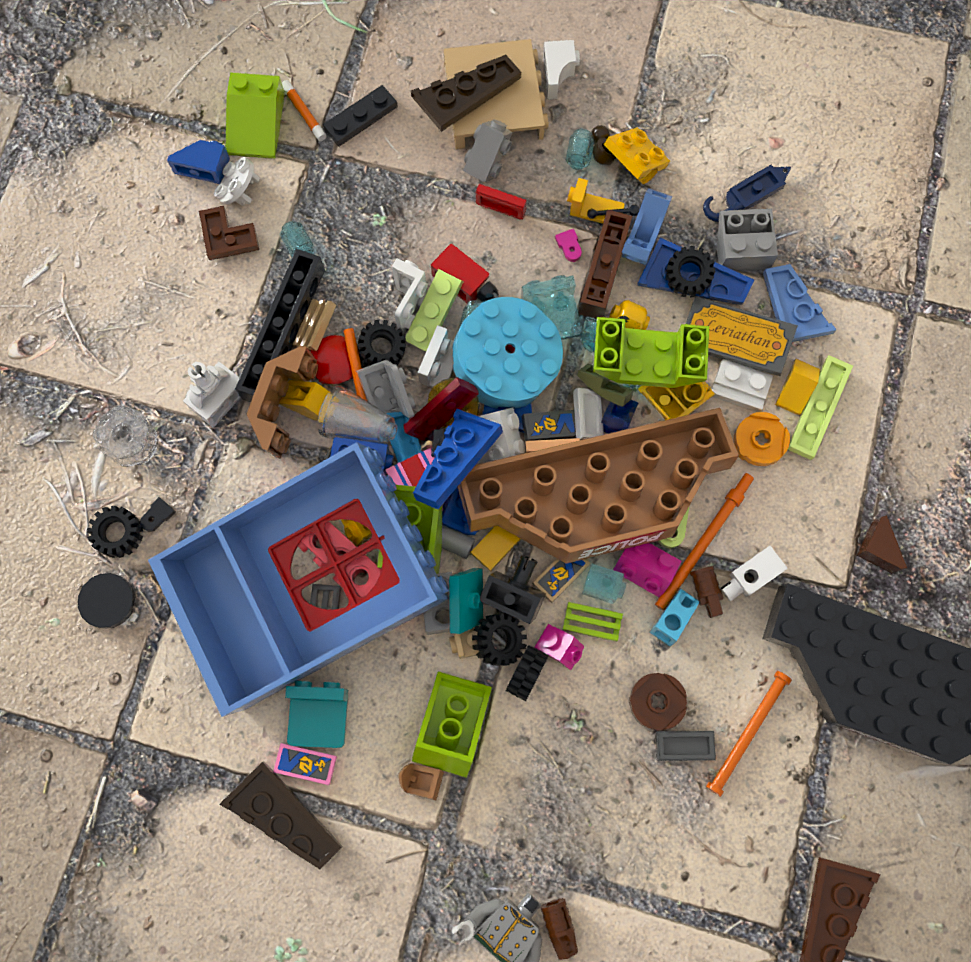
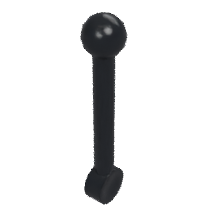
M632 205L630 208L612 209V211L623 214L629 213L632 216L638 215L640 210L638 205ZM589 209L587 216L590 219H594L596 216L606 215L607 210L596 211L595 209Z

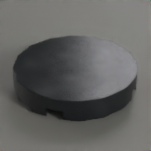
M112 573L98 574L90 578L82 586L78 595V610L81 617L88 624L98 628H114L123 624L131 616L135 592L132 585L121 576Z

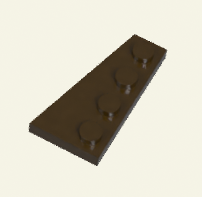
M261 762L219 804L240 816L245 822L257 827L273 840H277L319 870L343 847L265 762Z

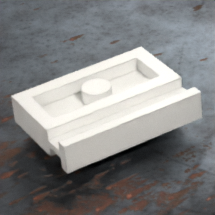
M722 359L712 388L715 392L713 397L755 412H761L773 375Z

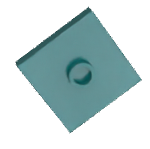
M472 568L449 577L450 633L461 634L480 625L479 621L483 619V602L480 601L483 591V568Z

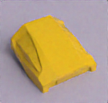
M705 381L676 388L643 385L638 388L639 392L648 399L665 420L690 415L715 395V392Z

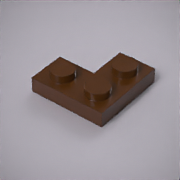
M224 206L199 211L206 253L210 261L260 250L253 223L229 228Z

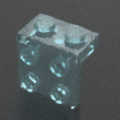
M559 275L548 281L540 282L539 280H534L523 285L521 299L536 305L555 324L561 340L578 337L582 334V326L574 299L576 286L574 276L566 277L565 275Z

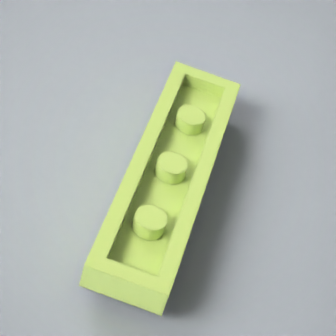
M830 355L827 356L819 373L818 384L805 405L791 437L789 451L809 460L815 457L853 365Z

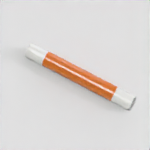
M289 80L283 81L284 92L318 141H324L327 135Z

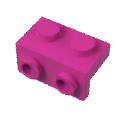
M647 543L624 549L613 571L660 597L671 584L681 560L653 544Z

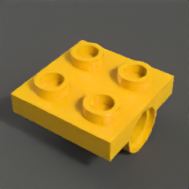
M638 127L609 136L604 143L607 149L642 184L648 183L658 171L666 169L670 163L663 150L655 146L648 139L647 134L638 129Z

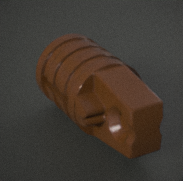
M714 566L690 572L698 594L700 606L705 605L709 618L723 614L720 600H723L724 597L722 590L719 588Z
M565 898L552 900L540 906L546 923L545 926L548 930V936L559 960L569 959L578 953L575 929Z

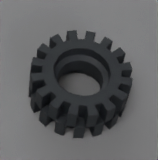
M685 246L681 248L680 252L676 251L673 257L670 258L666 269V280L669 281L668 286L674 288V293L680 292L682 297L690 295L691 298L695 297L696 294H703L704 290L709 288L715 274V268L713 267L715 262L713 259L710 260L711 255L708 252L706 254L703 253V248L699 247V250H695V246H690L689 249H686ZM686 263L696 264L700 269V276L694 281L685 280L681 276L680 268Z
M375 320L374 325L370 322L366 325V329L363 327L359 335L357 347L360 360L364 359L363 364L366 367L368 364L373 365L384 360L396 364V366L400 363L406 349L405 335L402 336L403 331L401 328L396 330L397 324L392 322L391 326L387 325L388 320H384L383 324H380L379 320ZM376 338H385L391 343L392 349L388 353L380 354L374 351L371 343Z
M111 506V509L104 507L102 508L103 513L97 511L94 514L97 517L96 520L90 519L89 521L92 528L87 527V533L91 534V536L87 537L88 541L93 543L91 546L98 550V552L115 558V556L122 558L124 553L128 555L133 553L131 549L133 547L137 549L139 547L136 543L137 540L142 541L143 538L140 535V532H143V528L139 525L140 520L135 517L136 515L123 507L119 508L117 506ZM121 522L125 527L123 537L116 542H110L106 537L107 528L112 523Z
M509 614L485 616L486 619H481L479 621L480 626H475L474 631L478 632L477 635H472V640H477V644L472 645L473 650H479L476 654L477 657L484 658L482 662L495 666L510 665L509 663L517 662L516 658H521L524 654L520 649H526L527 644L522 643V639H527V634H521V631L525 630L523 625H518L520 620L512 618L513 616ZM497 629H502L507 637L506 646L501 651L496 650L492 644V635Z
M528 645L505 691L526 701L549 655Z

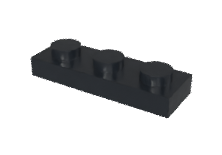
M382 84L325 122L323 127L336 145L340 147L396 109L398 104Z

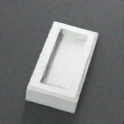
M576 388L573 390L576 438L584 440L604 435L601 396L591 389Z

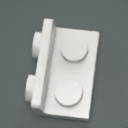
M437 325L418 370L420 384L440 391L447 386L454 364L452 349L454 341L448 339V331L444 327Z

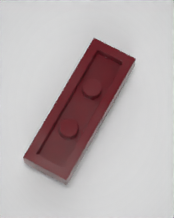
M456 377L403 425L405 434L425 441V438L434 429H440L453 417L456 409H463L479 395L477 387Z

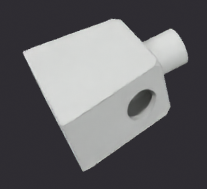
M768 546L729 575L732 580L720 589L729 601H732L742 593L747 597L788 568L773 548ZM748 572L754 577V581L748 583L744 578V575Z

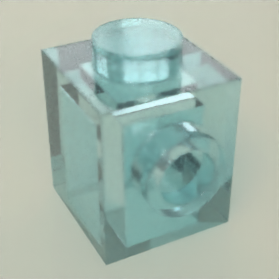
M591 564L582 594L614 604L617 598L622 599L626 588V583L622 582L624 574Z

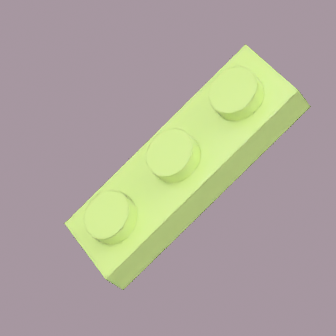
M438 269L405 336L408 343L427 351L437 325L442 327L463 281Z

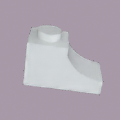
M574 40L544 42L543 61L547 99H557L560 84L566 78L574 76L575 66L580 64L579 50H575Z

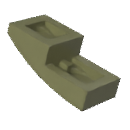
M587 364L578 370L577 376L591 390L604 399L622 407L632 399L634 389L610 382V379L593 372V365Z

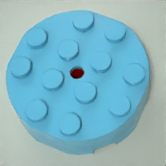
M514 297L493 298L481 303L462 322L452 346L453 370L456 377L475 385L479 392L475 399L492 408L514 407L516 409L532 403L557 377L563 359L562 341L555 324L536 305Z

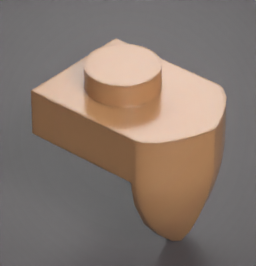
M409 763L398 773L399 784L407 794L436 801L444 772L439 769Z

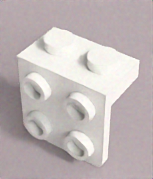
M396 258L392 265L395 286L397 290L405 293V296L395 312L397 328H401L404 335L407 329L410 328L426 296L428 283H426L425 271L420 270L411 261L406 260L404 262Z
M513 407L479 416L501 424L503 433L476 465L526 452L525 444L520 437L518 429L519 419L517 414L514 413Z

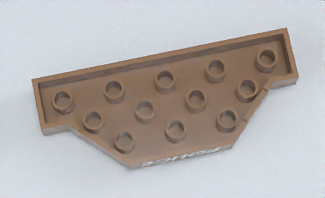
M720 408L478 464L474 466L458 485V490L470 532L499 526L567 564L672 537L705 476L731 469L739 455Z

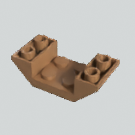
M304 346L297 347L266 362L247 411L248 419L262 449L278 459H281L282 454L288 451L290 434L272 422L277 420L280 412L279 402L288 392V379L310 382V379H314L318 371L317 360Z

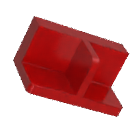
M449 244L431 263L433 277H435L438 269L463 281L457 296L469 306L477 300V290L489 278V272L453 244Z

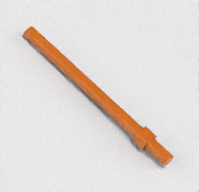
M745 473L734 489H730L725 497L726 502L683 562L667 590L655 603L659 609L665 610L735 506H740L745 498L744 493L754 480L750 474Z

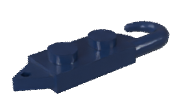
M771 164L731 187L725 198L728 208L723 211L748 210L782 190L786 184L785 180L791 167H773ZM710 196L703 204L704 214L708 219L719 222V213H715L710 209V203L714 199L713 196Z

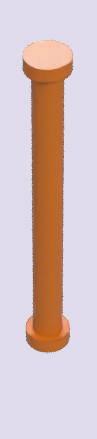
M780 671L775 673V681L713 782H708L706 787L716 795L722 796L724 793L722 788L785 685L791 683L792 679Z

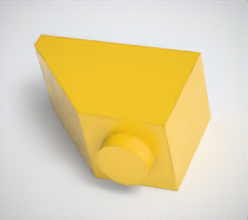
M288 381L289 389L286 396L282 397L279 402L281 406L316 421L328 422L335 414L336 406L340 399L316 382Z

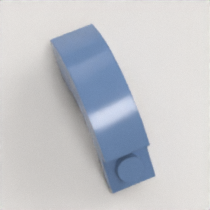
M648 188L632 231L623 247L622 257L644 265L647 264L673 196Z

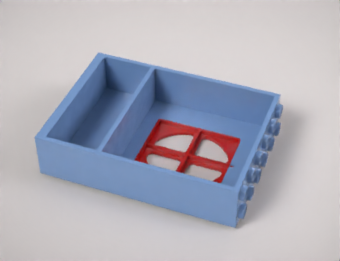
M356 442L148 560L221 717L248 709L283 690L286 686L294 684L295 681L305 678L449 599L446 593L449 591L448 585L442 576H437L433 568L436 565L435 560L428 550L424 551L420 543L423 540L422 535L416 525L411 526L407 518L410 515L409 510L403 500L399 501L394 493L397 487L391 476H386L381 466L384 465V462L377 450L373 451L369 446L366 447ZM334 520L355 521L366 526L370 530L372 537L364 544L340 556L337 554L325 530V525ZM314 532L328 561L324 566L296 580L291 572L294 553L302 539L308 533ZM379 549L383 557L380 576L372 590L366 596L360 597L346 572V566L372 550ZM334 573L349 601L348 605L344 608L323 609L307 602L302 596V590L325 576Z

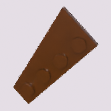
M818 858L800 962L843 961L848 942L857 930L858 926L856 924L862 910L866 909L870 900V892L874 883L877 884L881 874L825 858Z

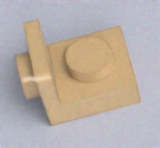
M472 628L461 634H454V636L449 637L452 654L458 653L459 659L476 656L479 650H473L472 645L477 644V640H472V635H477L478 632Z

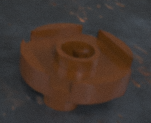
M652 673L643 676L634 684L629 697V705L634 718L642 726L655 731L666 730L675 727L684 718L687 710V696L682 684L673 676ZM654 694L657 697L661 694L665 697L663 700L665 707L663 709L660 707L653 708L651 705L653 703L651 697Z

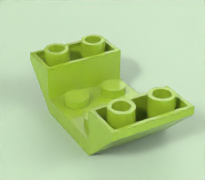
M597 317L593 372L616 383L676 388L704 382L707 380L709 326L681 324L678 332L625 328V319Z

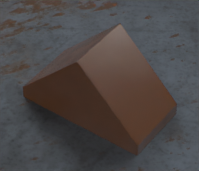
M887 515L872 522L856 556L891 574L906 569V563Z

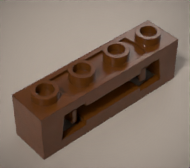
M607 209L581 297L578 315L596 320L597 317H604L632 220L631 215Z

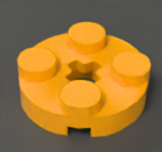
M756 412L751 414L738 425L734 433V444L739 455L738 457L756 466L775 464L789 448L790 434L787 427L784 428L783 424L779 422L780 419L771 413ZM763 433L764 438L768 439V443L760 445L755 440V437Z

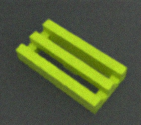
M568 602L562 630L617 642L623 613ZM572 610L612 618L615 619V623L571 613ZM570 620L613 629V634L569 625Z

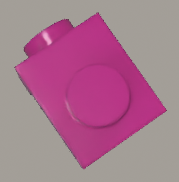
M548 624L534 648L548 654V657L560 662L564 667L571 670L581 659L584 645L574 636Z

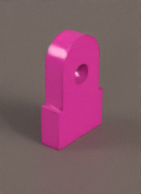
M574 228L555 235L558 247L562 249L565 258L570 262L578 261L581 258L582 250Z

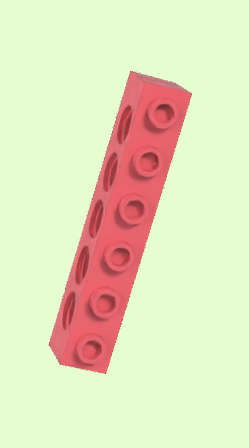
M330 522L326 523L325 530L338 555L345 554L356 548ZM310 532L302 539L298 547L304 553L309 549L316 556L313 561L319 567H322L328 561L323 548H316L318 538L314 532ZM366 555L346 566V572L357 594L360 597L366 596L375 586L381 569L377 568V565ZM364 572L369 575L366 584H355V577L359 573ZM335 575L332 579L341 586L337 576Z

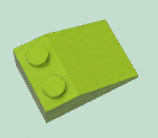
M230 72L226 100L225 148L228 155L276 158L285 98L280 76Z
M396 485L397 490L394 493L399 501L403 500L410 513L407 518L411 526L416 525L423 538L420 543L424 551L428 550L433 556L436 563L433 568L436 574H439L442 551V506L439 509H435L417 501L413 494L415 486ZM379 550L377 568H382L383 557Z
M438 671L411 761L467 778L473 762L492 687Z

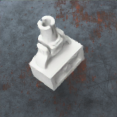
M194 362L192 366L195 370L189 367L188 375L196 386L192 384L189 386L190 389L183 402L190 410L214 428L241 398L235 390L239 377L220 362L215 366L208 365L207 367L201 362Z

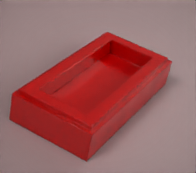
M478 184L476 189L477 205L523 220L526 213L527 200Z

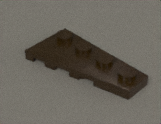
M503 55L477 65L475 70L456 73L454 78L443 82L437 80L432 82L430 87L422 90L419 88L411 90V97L442 132L521 79L522 72L507 55Z

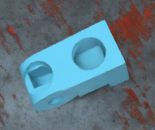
M679 589L649 633L671 647L677 642L697 608L699 601L684 590Z

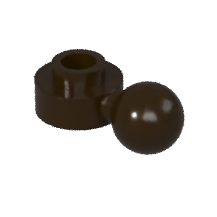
M598 125L592 129L590 134L591 141L595 144L592 148L593 157L601 165H611L616 157L604 145L610 136V131L606 126Z

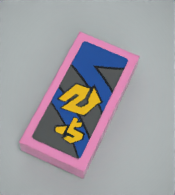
M281 743L273 772L330 785L337 756Z

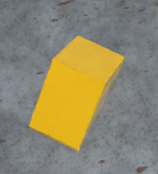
M795 359L775 405L800 415L818 384L820 369Z

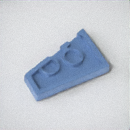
M790 264L764 270L763 276L776 319L798 325L792 342L835 333L836 328L832 323H828L822 314L823 310L818 303L815 304L807 293V287Z

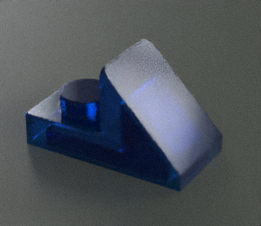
M630 400L623 407L610 402L601 421L603 423V432L609 434L628 429L638 402Z

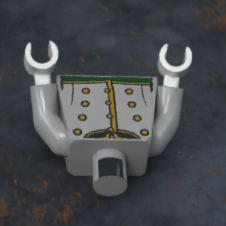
M527 893L518 906L508 898L503 901L496 898L478 904L463 922L453 927L452 933H456L460 928L463 929L465 938L460 942L461 944L473 937L499 962H539L542 937L539 934V925L531 918L539 909L541 903L531 894Z

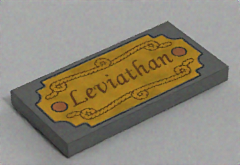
M695 296L686 321L688 325L709 326L708 355L777 376L782 374L798 327L795 324Z

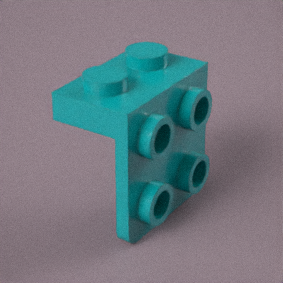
M295 681V686H286L285 698L290 699L287 743L290 746L343 747L345 744L349 690L340 688L341 683L323 682V687H312V682Z

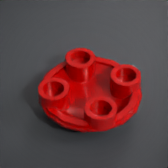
M330 335L322 338L318 350L310 351L317 360L316 364H318V371L315 376L317 380L322 384H340L353 379L345 337Z

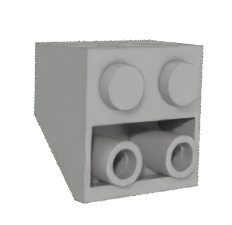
M772 208L720 211L717 239L718 264L734 271L765 270L772 267L778 257Z

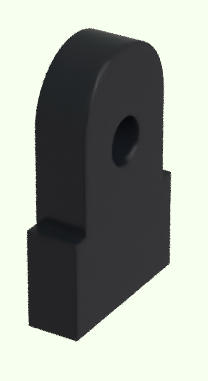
M158 497L150 505L151 508L141 517L140 526L148 532L155 531L165 520L168 521L176 511L162 498Z

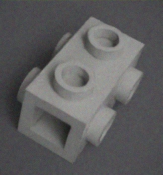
M493 119L477 127L473 137L475 143L468 150L464 158L466 163L464 172L484 183L498 176L502 168V164H500L502 156L508 153L512 144L510 138L513 132L506 129V124Z

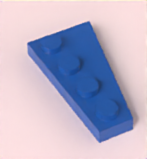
M659 238L637 286L673 292L674 288H670L668 286L669 281L666 280V269L673 254L676 251L680 252L683 247ZM715 262L713 266L715 274L709 288L705 289L703 294H696L695 296L742 305L754 279ZM686 263L680 268V273L685 280L694 281L699 278L700 269L696 264Z
M456 409L452 425H448L444 432L445 439L441 446H437L435 449L433 462L431 465H427L413 492L415 499L435 509H439L503 433L501 424Z

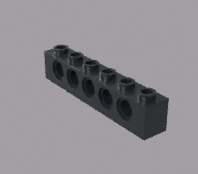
M299 249L295 250L235 387L242 400L252 401L266 362L291 351L296 335L325 272L320 256Z

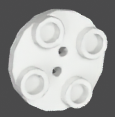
M243 157L235 163L228 162L223 169L224 178L215 189L214 196L224 204L237 202L245 206V203H251L252 199L244 191L249 183H258L260 177L254 173L252 161Z

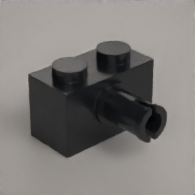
M521 555L513 577L498 571L489 575L481 593L480 601L531 624L538 615L546 593L528 584L538 561L533 558L529 560V556Z

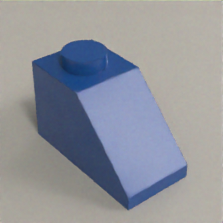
M199 140L169 155L167 158V162L174 174L221 184L224 178L223 169L230 161L224 145L217 141L208 142L204 140Z

